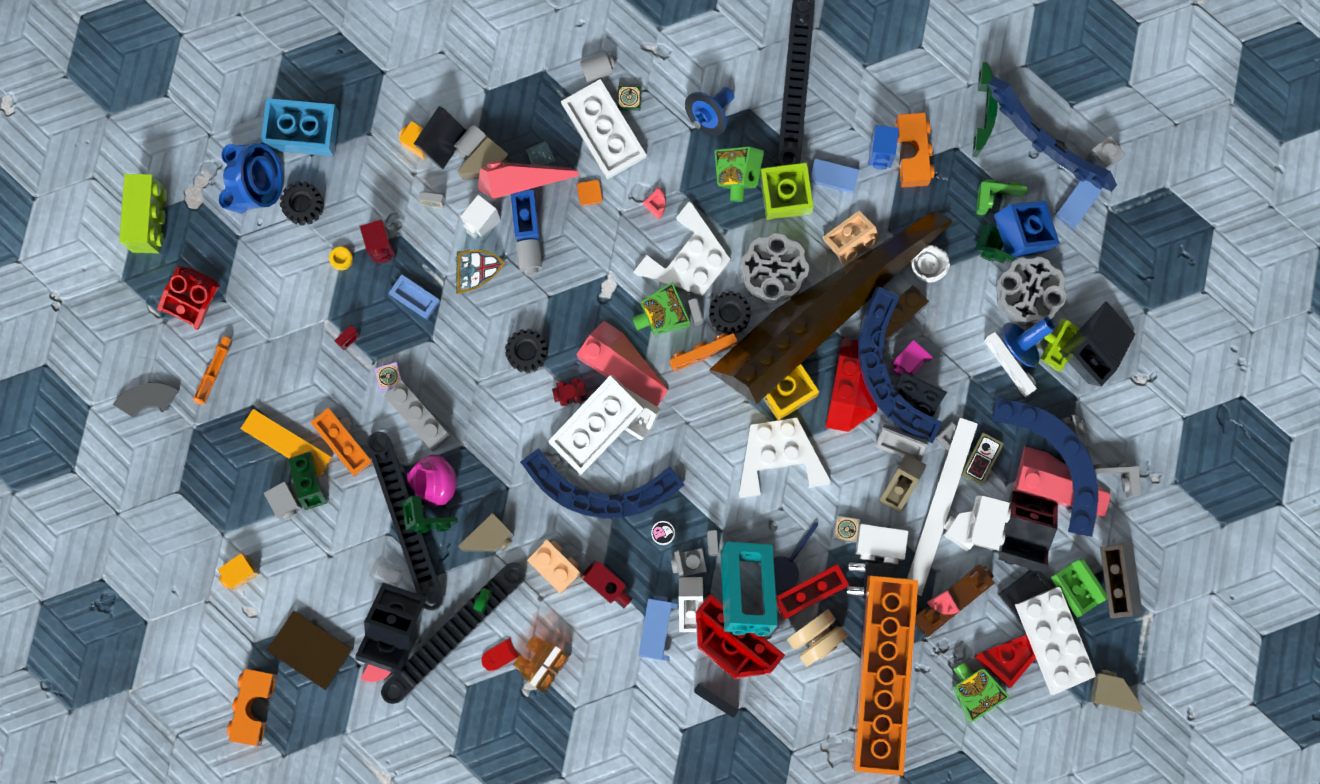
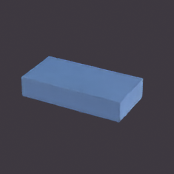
M815 159L809 180L813 184L853 194L859 170Z
M1086 180L1084 182L1080 181L1055 216L1075 228L1102 190L1096 188L1091 182Z
M403 275L399 277L389 291L390 296L426 320L429 319L441 302L438 298Z

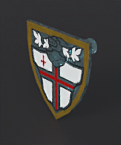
M469 249L458 251L455 258L456 294L465 293L486 284L501 270L505 262L496 254L487 250Z

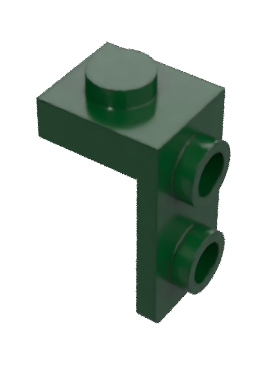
M985 224L974 250L982 253L981 258L991 262L997 261L1002 264L1005 261L1013 262L1014 256L1001 251L1003 242L999 230Z

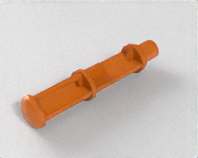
M223 336L220 344L215 347L217 351L211 365L207 367L203 374L201 383L193 397L196 403L206 404L209 393L229 352L228 347L232 339Z

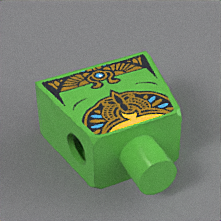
M752 147L715 150L717 184L719 187L730 189V201L743 202L744 189L756 188L758 186L764 154L763 150Z
M673 282L641 302L644 313L632 318L637 331L650 326L653 335L690 327V321Z
M964 661L953 669L961 681L953 685L952 688L969 723H972L1010 698L983 668L972 672Z

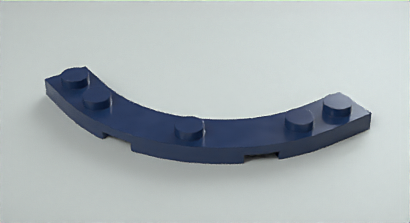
M995 77L988 82L992 91V97L1001 106L999 108L1000 111L1009 117L1014 125L1032 142V147L1036 151L1044 152L1055 162L1072 172L1078 180L1091 182L1098 189L1104 188L1111 192L1114 190L1117 183L1111 171L1095 165L1069 150L1067 152L1064 151L1061 146L1056 144V140L1031 122L1033 118L1019 101L1010 83Z
M876 287L864 314L859 333L858 357L863 381L874 403L891 422L906 432L925 439L929 443H933L942 422L915 409L895 391L891 384L886 365L883 362L882 348H884L885 333L889 320L900 297L881 287Z
M997 398L993 422L1031 430L1047 439L1062 455L1070 471L1074 489L1073 508L1068 532L1093 537L1099 503V488L1094 464L1081 440L1064 422L1051 413L1033 405Z
M539 448L520 461L534 482L552 500L575 513L594 518H624L646 512L664 502L685 486L670 466L653 480L635 490L616 495L598 494L582 490L565 480L554 469Z

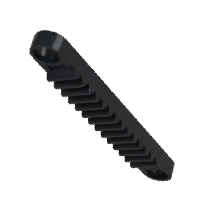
M793 0L777 159L779 166L788 165L783 161V156L788 153L793 154L796 158L793 164H800L815 10L814 0ZM805 1L809 4L810 8L802 12L798 10L797 4Z
M374 432L367 440V447L416 592L425 597L428 593L435 592L439 598L437 604L433 606L426 604L425 609L430 611L438 610L444 604L445 599L429 548L426 544V539L423 533H416L415 530H406L402 502L411 497L408 491L399 460L390 437L384 432ZM380 437L384 438L386 441L384 449H374V440Z
M509 563L481 588L492 590L484 613L473 608L476 599L480 596L479 591L407 660L401 675L394 674L384 683L381 689L383 700L390 704H397L403 701L523 584L526 579L524 567L519 563ZM511 568H518L521 572V576L517 581H510L507 574ZM391 685H396L400 689V695L396 699H391L387 695V690Z

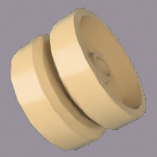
M829 609L786 639L793 650L799 649L806 643L809 645L799 656L806 667L818 659H823L848 637L842 626H837L827 633L825 629L832 625L836 619Z

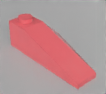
M496 160L488 162L487 166L480 168L478 190L494 199L579 176V173L570 167L506 163Z
M603 321L589 335L577 353L580 361L606 378L614 375L627 389L656 407L668 392V389L624 333L606 321Z
M1025 446L1013 491L1073 508L1074 489L1068 466L1047 452ZM1098 486L1099 503L1097 516L1105 517L1111 494Z

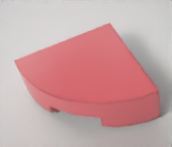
M660 187L643 202V205L658 220L663 216L666 207L664 193Z
M948 590L926 602L930 608L932 607L935 612L951 615L960 612Z
M368 664L360 679L367 682H377L387 678L392 672Z

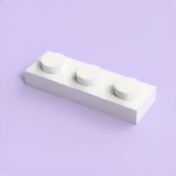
M996 332L989 335L984 342L1026 398L1037 389L1034 386L1036 384L1034 378L1029 373L1023 371L1021 368L1022 363L1007 349L1008 346L1003 336H998Z

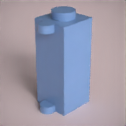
M654 595L653 599H648L639 657L670 661V656H664L663 654L671 608L678 609L679 604L667 602L668 598Z

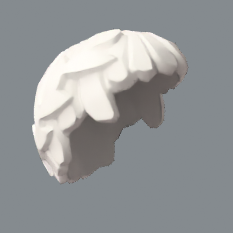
M928 245L911 261L914 273L920 280L936 282L946 275L950 262L945 251L936 246Z

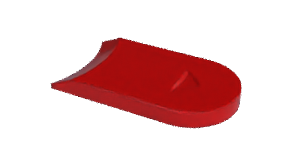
M511 638L486 651L481 658V663L486 670L495 671L521 655L515 651Z

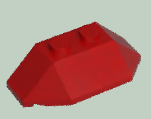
M844 337L841 339L825 427L827 429L850 432L877 412V405L868 393L861 374L858 357L859 340Z
M710 594L695 612L698 649L733 678L738 679L771 674L784 658L785 654L763 636H757L755 633L735 635L732 632L724 631L723 604Z

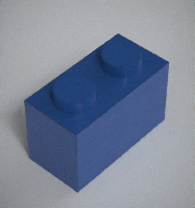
M875 126L871 138L868 165H873L875 169L880 170L887 169V167L891 168L896 155L899 128Z
M534 190L511 194L516 241L530 239L540 241Z

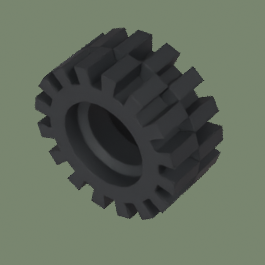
M297 181L294 186L292 183L289 184L290 188L288 190L285 188L283 190L284 195L280 196L282 201L280 202V207L283 214L289 221L291 220L296 225L299 223L300 226H305L304 223L310 225L312 220L317 221V216L322 215L323 211L321 209L324 208V203L322 202L324 200L320 192L314 185H309L305 181H303V184ZM299 196H307L310 198L309 208L302 212L295 210V199Z
M729 291V293L722 292L720 296L717 295L714 301L710 304L709 319L711 320V325L716 328V331L735 334L742 332L748 326L751 318V306L747 302V298L745 296L742 297L741 293L737 292L735 294L733 291ZM726 305L737 307L739 310L738 318L731 322L724 320L721 316L723 307Z
M520 329V332H514L513 336L508 338V343L505 344V355L511 366L519 372H535L547 360L548 349L546 342L537 331L533 332L531 329L524 331ZM521 344H533L536 349L535 355L527 360L518 356V348Z

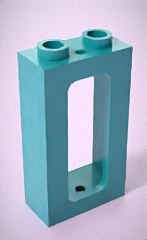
M726 542L720 551L724 631L732 632L735 635L755 633L757 636H767L778 626L773 545ZM739 561L761 562L764 615H746L742 612Z

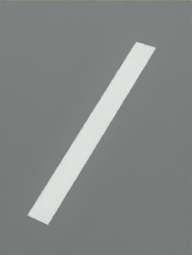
M962 418L959 419L907 579L918 580L917 594L921 596L978 425Z

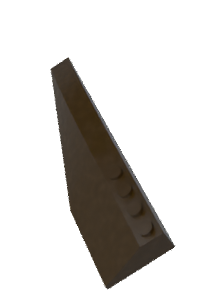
M933 211L779 306L709 369L710 372L757 405L869 301L876 287L883 288L952 223V220L937 211Z

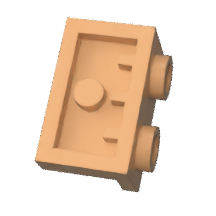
M857 211L823 236V240L838 256L840 263L844 266L848 262L855 260L863 251L874 246L879 240L876 227L860 211Z
M546 539L543 542L544 544L527 561L562 594L581 574L577 570L580 565L571 556L566 559L561 554L564 549L555 540L550 543Z

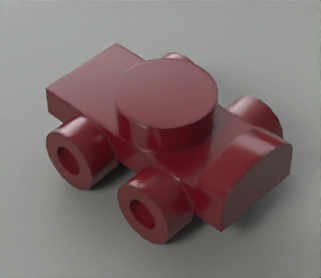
M572 379L570 384L565 385V382L556 383L557 388H552L555 403L560 402V406L570 405V399H573L575 404L583 402V397L587 396L584 382L579 383V379Z

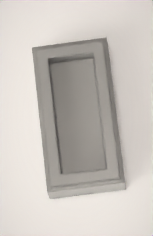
M884 424L875 447L900 457L908 454L921 461L928 441Z

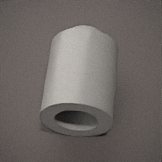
M606 53L579 61L587 83L612 75V69H615L612 56H607Z
M472 125L454 144L456 148L454 152L465 161L485 141L487 136L479 128Z
M530 239L517 242L516 248L520 272H525L526 276L538 274V270L543 268L539 240Z

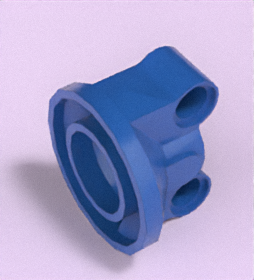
M261 143L240 146L234 144L226 145L221 154L222 160L227 166L223 173L225 189L219 195L220 206L242 214L249 209L266 208L275 204L282 193L283 170L274 151Z

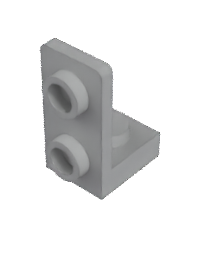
M1119 463L1117 468H1108L1107 464L1094 465L1096 476L1124 474L1122 490L1126 492L1127 498L1141 495L1139 466L1131 467V463Z
M702 548L679 553V550L674 551L675 557L670 558L673 573H678L679 577L707 572Z

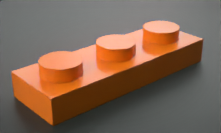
M723 333L715 337L716 341L709 344L701 342L693 347L694 350L690 352L680 351L672 355L673 359L669 360L672 372L733 348L738 342L735 334L728 335V333Z
M330 408L324 410L310 422L354 477L373 463Z

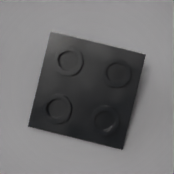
M903 372L895 386V391L907 403L932 417L947 393L906 372Z

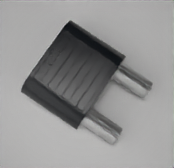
M865 561V564L850 562L848 566L864 567H848L849 571L864 572L863 587L848 586L847 590L863 592L847 591V594L863 595V599H866L867 576L893 578L894 564L877 561Z

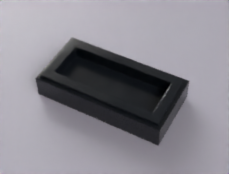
M700 684L694 689L695 694L732 718L739 711Z

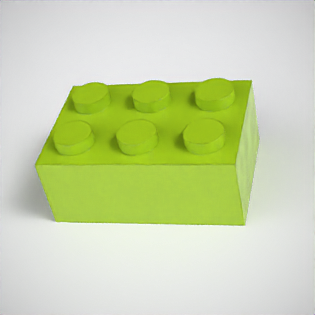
M124 174L119 242L132 253H160V247L164 244L161 228L162 224L165 223L163 202L167 200V190L152 174Z

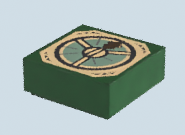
M618 86L619 110L641 111V86Z

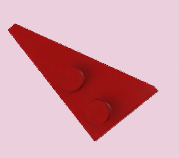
M1027 634L974 656L1008 688H1011L1036 659Z

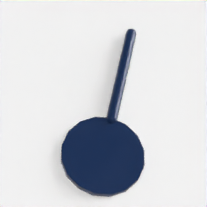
M817 522L812 525L790 558L785 556L773 558L776 591H787L796 585L799 578V570L794 559L818 527Z

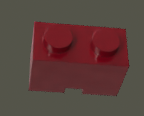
M382 219L359 226L366 251L374 263H386L396 256L389 230Z

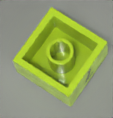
M807 163L761 169L760 181L766 220L812 214L814 206Z

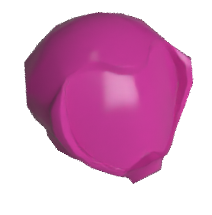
M431 454L420 460L407 473V483L415 493V496H420L421 501L437 508L445 505L453 497L457 487V476L453 466L444 457Z

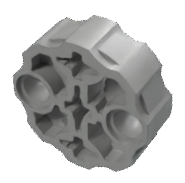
M773 233L764 238L758 237L752 241L742 257L740 269L747 292L751 296H756L763 300L766 304H777L797 296L804 282H806L809 272V264L807 263L803 247L798 242L792 241L784 234ZM779 242L783 245V249L775 251L772 249L771 244ZM753 259L755 267L752 273H749V263ZM797 264L799 265L801 272L798 279H796L795 268ZM772 265H777V273H772ZM768 287H775L778 290V294L769 296L765 290Z
M1038 256L1028 259L1024 257L1019 258L1011 263L997 281L995 288L998 298L997 306L1001 313L1006 314L1014 324L1023 327L1034 325L1045 316L1052 319L1066 301L1067 294L1065 293L1064 286L1066 280L1061 270L1053 267L1049 260ZM1036 266L1040 267V274L1036 273ZM1047 278H1049L1048 281L1043 282L1042 286H1040L1041 281H1044ZM1003 280H1011L1014 288H1006ZM1034 283L1033 288H1032V289H1033L1032 292H1033L1034 294H1033V296L1028 300V298H1029V290H1028V289H1029L1030 286ZM1048 295H1055L1058 298V304L1050 303ZM1022 297V300H1021L1020 303H1017V304H1015L1014 306H1012L1013 303L1018 302V301H1019V298ZM1022 309L1026 310V317H1022Z

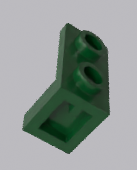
M311 452L289 458L297 499L303 508L308 510L327 504L326 495L319 485Z
M411 496L402 502L406 530H415L416 533H423L430 529H437V532H445L451 530V527L458 523L457 517L424 518L425 509L421 503L420 496Z

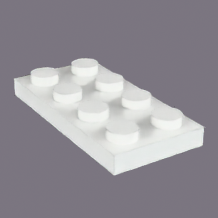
M601 79L561 101L562 106L607 180L647 157Z
M610 375L548 442L582 475L646 407L614 375Z
M1055 587L1015 604L1050 694L1055 695L1096 677L1060 587Z

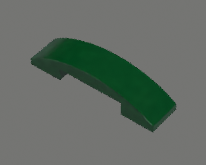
M982 62L978 79V91L987 92L984 129L977 128L974 134L972 157H977L983 150L992 133L997 116L998 102L992 97V91L988 85V82L994 75L987 62Z

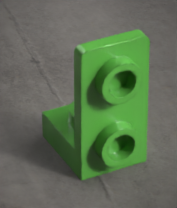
M991 179L981 182L978 187L976 214L985 215L989 208L992 209L994 195L990 194L1024 197L1028 187L1022 186L1018 182L999 184V181Z

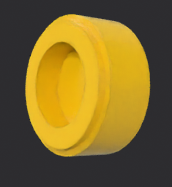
M338 246L330 252L329 261L335 269L346 270L353 263V255L348 248Z

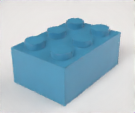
M266 98L260 143L278 152L334 156L339 111L335 104Z

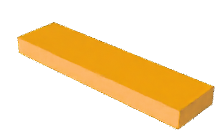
M254 409L240 428L287 458L311 452L318 477L322 476L332 460L331 456Z

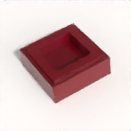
M350 325L334 341L344 351L360 337V334Z

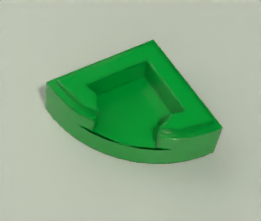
M487 588L481 589L480 596L476 599L473 606L475 610L484 613L492 590Z

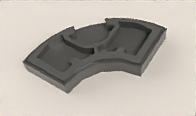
M160 383L141 384L125 391L112 405L134 418L140 411L147 408L158 407L167 410L179 391L171 386Z

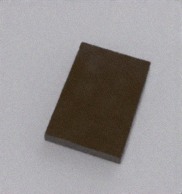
M293 611L266 651L324 690H327L353 649L296 611Z

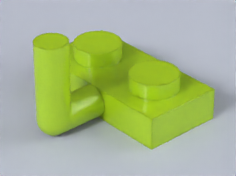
M1061 319L1054 334L1050 333L1044 338L1049 343L1040 360L1055 371L1062 372L1067 360L1059 351L1077 333L1079 328L1067 319Z

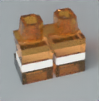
M532 636L526 647L535 652V656L529 661L520 654L513 665L522 673L520 676L542 693H546L557 675L541 665L540 662L559 674L571 656L549 641H543Z

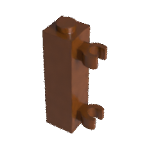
M979 564L947 589L960 611L995 584L992 579L994 575L988 567H982ZM927 605L916 614L915 625L925 637H929L957 613L951 615L940 614Z

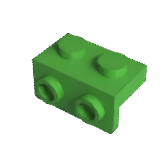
M1083 558L1069 564L1051 577L1055 585L1061 588L1066 602L1077 618L1107 600V594L1103 586L1098 582Z

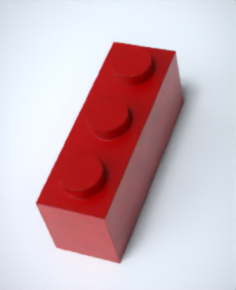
M837 564L776 596V606L783 619L786 620L843 590L849 584Z

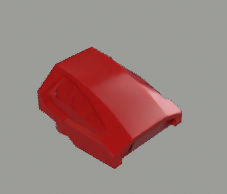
M178 266L163 291L157 310L167 312L198 330L204 322L209 306L220 285L214 279L194 269Z

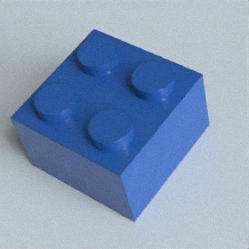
M1046 201L1010 204L994 214L1005 251L1009 255L1021 257L1043 254L1060 244Z

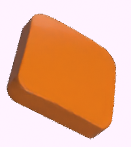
M598 180L577 184L580 205L586 206L602 202Z

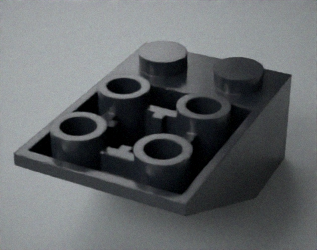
M1105 301L1059 352L1088 384L1102 387L1117 371L1135 333L1111 305Z

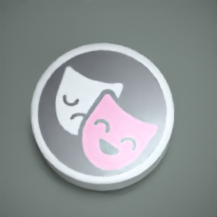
M666 521L657 522L651 531L652 539L659 545H668L675 537L674 527Z

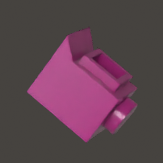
M913 340L894 360V371L899 376H902L903 372L913 376L925 362H931L933 357Z

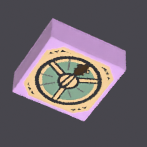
M397 362L374 368L381 392L392 389L402 380Z

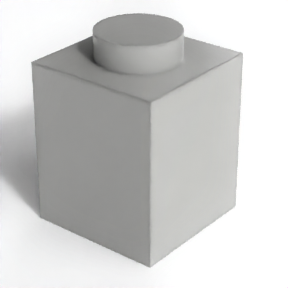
M1110 136L1094 147L1087 158L1091 163L1108 170L1118 163L1125 153Z
M285 481L264 492L276 518L280 520H290L298 515L297 511L302 509L290 484Z

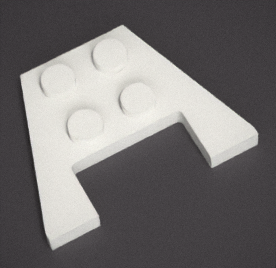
M688 202L676 217V220L694 233L667 268L662 267L646 255L634 270V273L659 283L669 284L673 282L676 289L703 297L730 263L731 259L692 203Z
M797 418L750 425L739 498L761 495L757 471L805 464L809 488L831 484L826 471Z

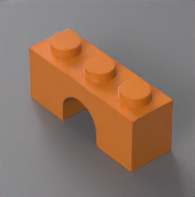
M925 113L898 114L895 121L896 128H899L897 143H909L916 150V156L913 158L901 159L899 164L901 187L928 186L931 178H934V165L930 164L929 156H932V143L928 142L927 137L931 130L930 120H926Z
M244 669V673L240 674L238 679L239 695L234 698L232 711H235L233 721L230 720L227 727L228 741L262 746L267 722L253 717L251 705L259 697H273L277 679L276 674L251 669Z

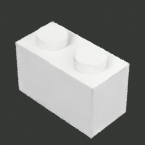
M479 195L461 215L464 223L462 226L466 229L465 232L475 240L480 238L484 241L501 221L497 209Z
M976 496L965 543L991 550H999V547L1005 541V532L1003 530L1005 523L1010 519L1011 509H1008L1010 503L985 496Z
M860 524L855 554L861 555L860 559L874 561L875 557L884 558L885 563L898 564V561L905 559L908 531Z

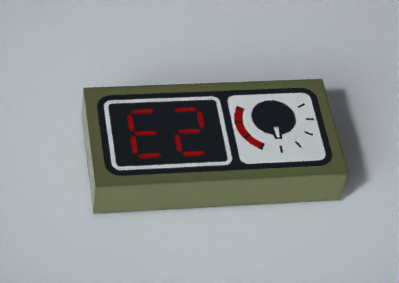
M982 433L961 475L982 486L1004 443Z

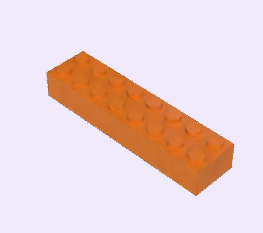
M867 576L852 769L856 772L904 775L918 580Z

